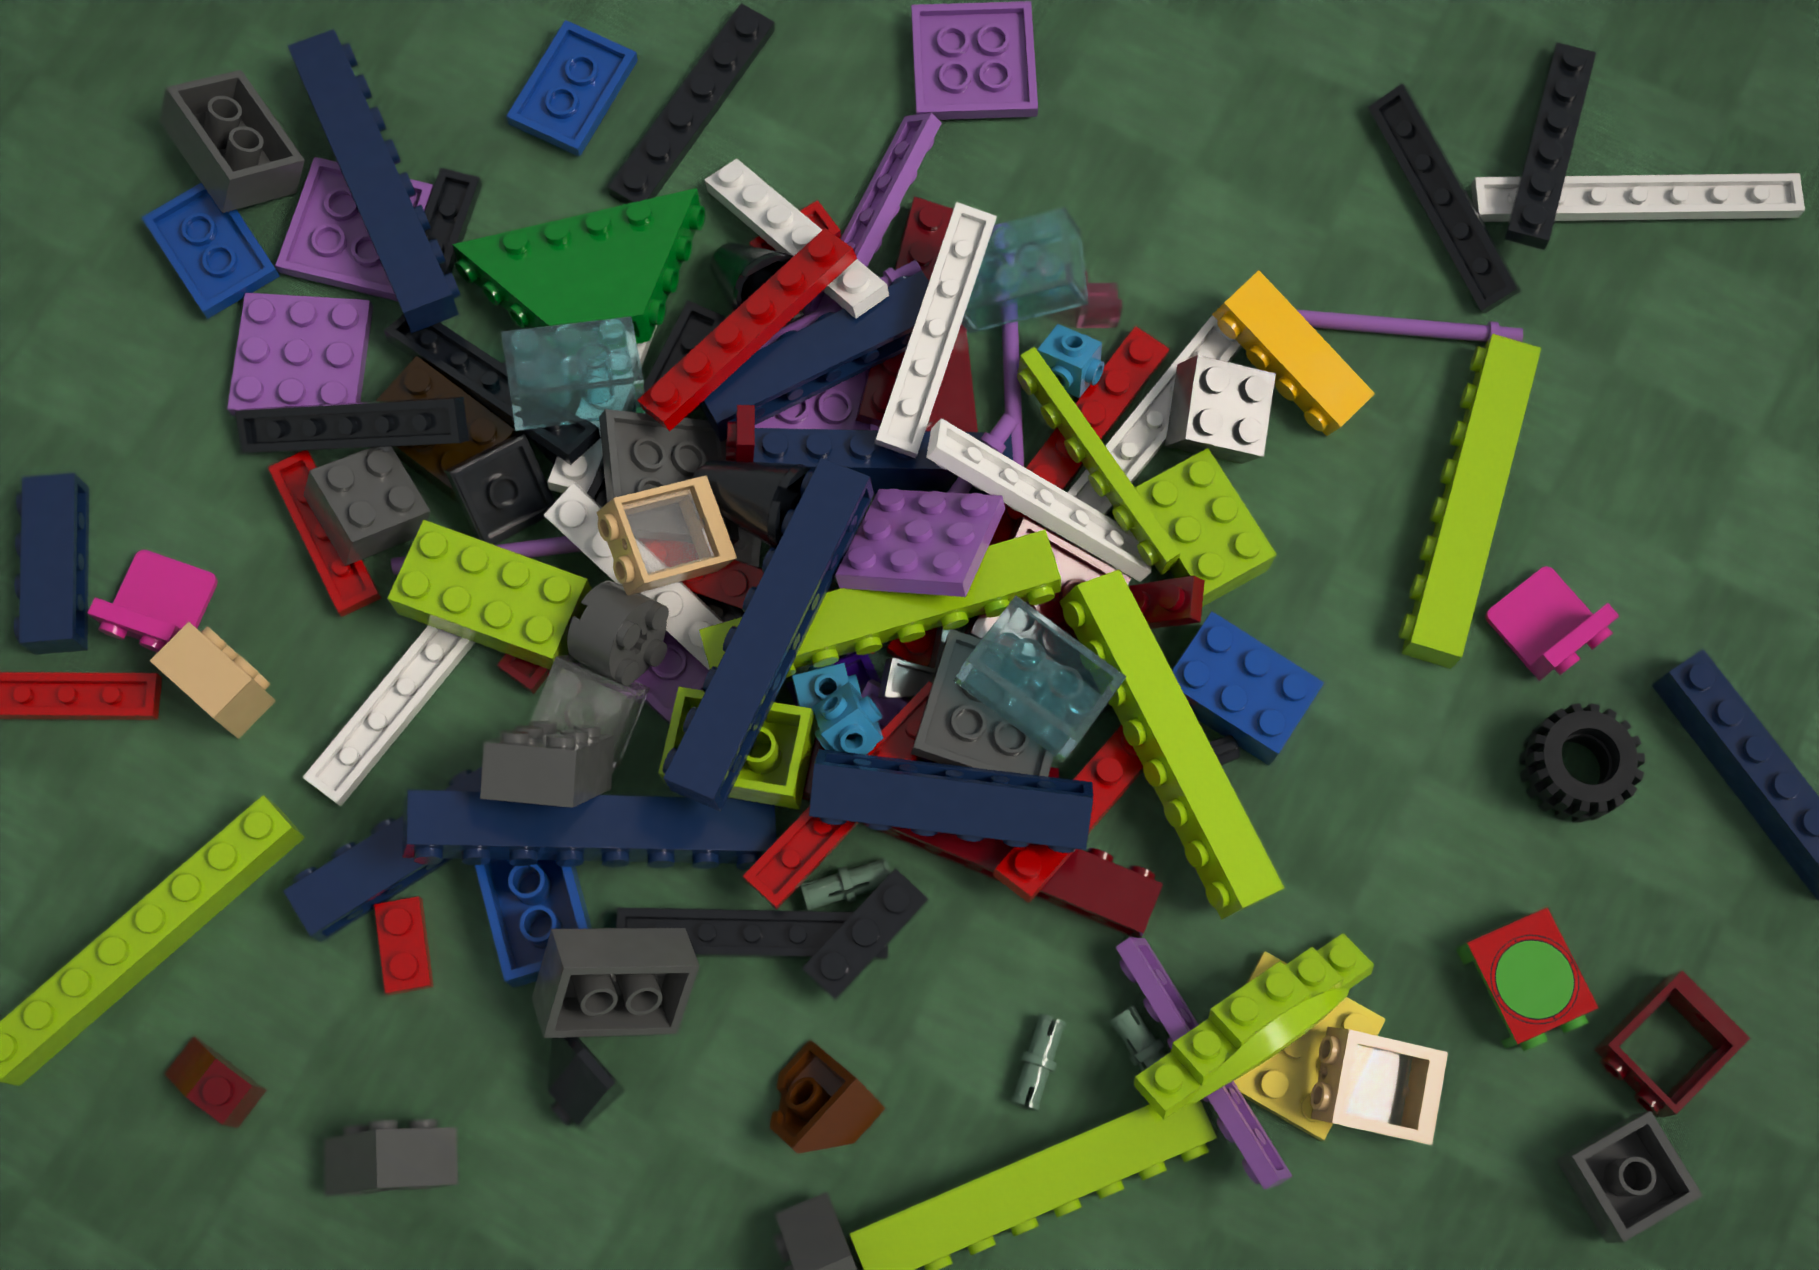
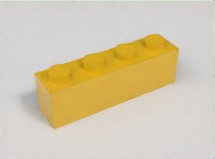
M1259 270L1212 314L1217 319L1220 330L1228 338L1235 339L1247 351V358L1256 368L1276 373L1275 386L1278 392L1287 400L1294 401L1304 412L1307 423L1315 430L1322 431L1326 436L1342 427L1375 394Z

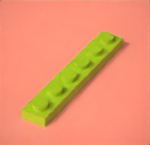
M1033 347L1021 354L1017 379L1021 387L1028 395L1034 394L1042 405L1040 410L1046 423L1052 429L1058 428L1066 439L1064 445L1070 457L1076 463L1081 461L1090 473L1088 479L1094 491L1100 497L1106 496L1114 507L1112 512L1118 525L1125 532L1130 530L1139 543L1137 544V549L1142 559L1150 567L1155 565L1161 575L1175 567L1181 554L1180 550L1040 353Z

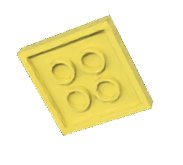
M1264 951L1247 983L1278 963L1280 959ZM1346 997L1307 1033L1264 1063L1234 1080V1082L1246 1099L1314 1138L1324 1141L1333 1123L1311 1119L1313 1110L1311 1106V1092L1314 1085L1318 1082L1321 1066L1319 1048L1321 1041L1326 1036L1327 1027L1350 1029L1378 1036L1386 1019ZM1357 1045L1349 1091L1371 1050L1370 1047Z

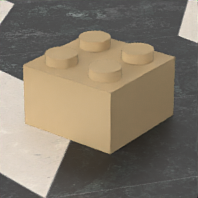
M188 622L150 660L152 664L237 739L276 702L265 691L271 683L208 626L200 632Z

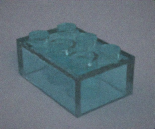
M1066 207L994 225L961 323L969 333L1089 304L1081 232Z
M632 317L501 331L515 431L554 425L576 424L577 421L583 420L590 422L599 421V416L605 409L646 413L637 401L644 394V380Z
M1015 596L966 659L953 681L1064 762L1120 687L1126 676L1022 599Z

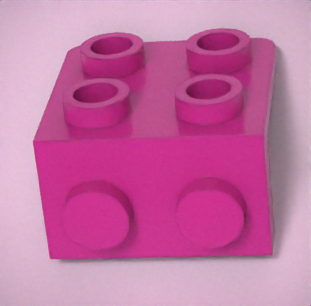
M140 550L136 553L113 603L95 597L87 613L100 623L99 631L120 640H124L126 635L138 639L141 646L158 653L188 622L198 628L217 587L218 579L209 571L148 550Z
M1548 566L1539 569L1493 605L1485 614L1486 621L1539 681L1553 670L1559 675L1566 672L1581 659L1576 654L1578 650L1586 644L1593 650L1613 634L1608 626L1619 617L1618 613L1609 603L1593 614L1554 569Z

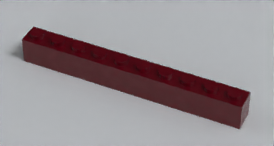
M816 735L802 799L808 802L811 800L815 759L819 749L825 750ZM893 826L889 830H877L996 881L999 880L993 876L995 868L1014 848L1013 846L1006 845L999 839L984 838L981 841L971 842L958 838L956 834L938 832V834L933 836H922L913 833L909 828ZM1090 847L1087 852L1076 849L1035 897L1130 937L1141 938L1163 883L1154 880L1156 875L1148 869L1137 865H1130V868L1127 869L1113 863L1114 857L1112 855Z

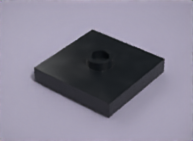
M518 433L445 470L475 538L493 545L545 519L544 514L555 503L526 434Z

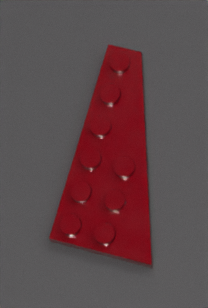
M914 196L910 204L894 270L916 260L928 281L930 280L953 212L952 208ZM965 314L925 431H931V428L942 418L964 432H978ZM905 352L868 370L855 421L876 425L880 428Z

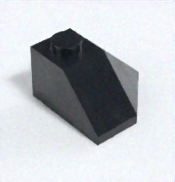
M579 1037L552 1038L548 1092L556 1101L550 1108L566 1126L569 1127L575 1122L579 1127L585 1129L626 1090Z

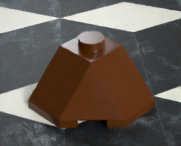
M810 1039L779 1072L776 1087L781 1093L779 1110L772 1112L769 1128L797 1154L854 1144L886 1108L852 1073Z

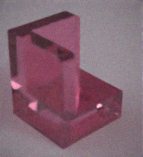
M1078 270L1074 290L1076 328H1118L1122 312V300L1118 299L1117 283H1088L1087 270Z

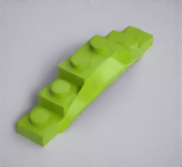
M1344 933L1317 951L1313 947L1309 948L1286 965L1280 960L1212 1007L1208 1019L1174 1041L1170 1053L1135 1076L1134 1087L1162 1119L1165 1120L1186 1104L1200 1101L1253 1070L1299 1039L1348 996L1349 990L1372 974L1374 964Z

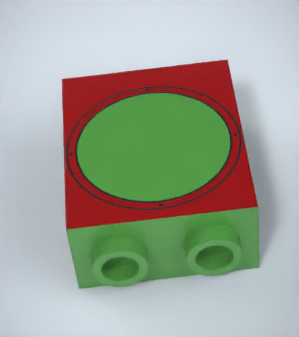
M1548 907L1456 948L1463 965L1474 962L1510 1034V1037L1501 1040L1505 1049L1518 1044L1523 1052L1548 1041L1544 1032L1560 1026L1563 1034L1589 1023L1585 1014L1599 1008Z

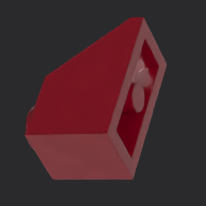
M193 1036L164 1073L188 1100L221 1125L239 1128L267 1091V1089L196 1036Z

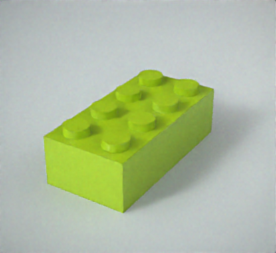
M423 520L387 599L399 615L560 673L569 653L567 639L573 616L581 619L587 607L581 602L592 589L587 578Z

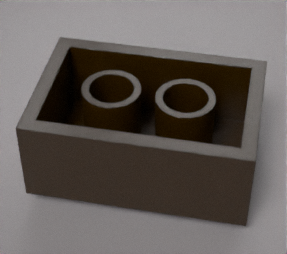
M416 356L376 401L464 397L469 441L451 444L392 446L401 461L460 505L445 470L516 435L515 429Z

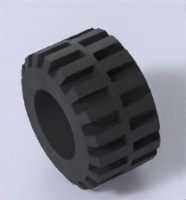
M1580 703L1572 704L1565 710L1561 708L1551 714L1533 729V733L1525 739L1522 746L1526 750L1519 755V764L1526 765V768L1519 774L1521 782L1529 781L1531 787L1526 790L1530 799L1537 796L1542 801L1537 806L1542 811L1547 812L1552 808L1555 810L1554 818L1563 821L1572 816V823H1582L1589 818L1593 821L1624 804L1638 790L1635 785L1642 781L1644 772L1637 768L1645 763V753H1637L1636 748L1642 742L1638 735L1630 736L1627 730L1632 725L1626 719L1621 723L1615 720L1617 712L1607 709L1605 712L1600 713V705L1592 703L1583 709ZM1573 742L1581 744L1595 755L1600 766V778L1597 785L1582 783L1568 773L1562 760V747L1564 743Z

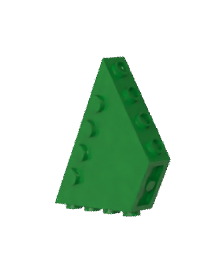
M697 188L464 241L452 244L458 260L455 263V267L468 284L473 282L477 284L494 306L499 304L503 306L520 328L528 327L547 351L554 349L567 361L650 341L656 325H661L664 320L666 301L669 294L675 293L678 287L679 271L683 261L687 262L691 256L693 237L696 230L700 231L703 228L705 207L700 205Z

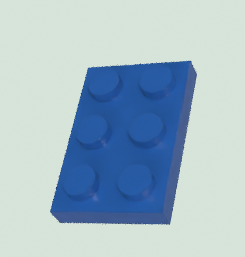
M565 20L506 115L508 124L580 157L638 61L637 53Z
M202 183L141 217L207 319L243 299L245 293H253L280 277L238 211L232 210L222 213Z

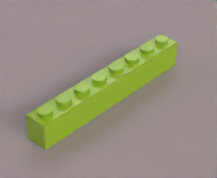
M1492 333L1484 347L1477 346L1470 363V370L1476 372L1473 384L1467 383L1460 401V407L1466 409L1463 422L1459 420L1456 422L1450 439V445L1456 446L1453 459L1447 458L1440 476V483L1446 484L1443 497L1437 496L1430 514V521L1436 522L1433 535L1426 536L1420 551L1419 559L1425 561L1422 575L1416 574L1409 593V599L1415 600L1412 614H1405L1399 630L1398 637L1405 640L1401 652L1403 655L1452 669L1463 656L1541 352L1540 347Z
M1046 529L990 545L966 597L845 588L827 592L786 678L796 673L795 668L813 664L814 667L828 666L836 663L840 655L854 651L858 655L870 654L880 650L883 647L882 643L896 639H899L900 642H911L922 638L926 634L925 631L942 626L944 630L956 629L966 625L969 622L968 618L982 614H986V617L989 618L997 617L1011 611V606L1029 601L1030 605H1038L1052 600L1055 597L1054 593L1061 592V576ZM742 617L699 629L710 669L713 666L718 667L725 653L723 651L725 637L732 626L738 627Z
M1120 569L1076 585L1059 602L1063 608L1065 621L1073 628L1083 648L1086 662L1093 667L1103 687L1106 701L1113 706L1123 726V733L1127 742L1133 746L1143 765L1147 781L1154 787L1164 806L1166 819L1175 828L1185 848L1188 862L1196 869L1206 889L1209 903L1217 910L1221 920L1285 889Z
M262 795L0 1021V1082L16 1086L22 1085L306 837L275 803Z
M1201 1100L1196 1103L1186 1104L1165 1120L1149 1104L850 1233V1236L864 1270H915L924 1266L925 1270H939L953 1264L950 1254L967 1247L971 1256L996 1245L993 1235L1010 1228L1013 1237L1038 1227L1039 1223L1036 1217L1050 1210H1053L1056 1218L1081 1208L1080 1197L1096 1191L1100 1200L1125 1189L1121 1180L1138 1173L1141 1181L1160 1174L1167 1170L1164 1164L1165 1160L1180 1154L1185 1163L1209 1152L1206 1143L1216 1139L1217 1136Z

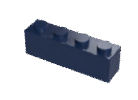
M75 473L22 477V492H19L16 496V507L21 517V533H18L15 538L16 552L20 558V574L16 575L14 582L16 596L20 600L19 616H16L14 619L15 637L19 644L35 655L87 651L89 486Z

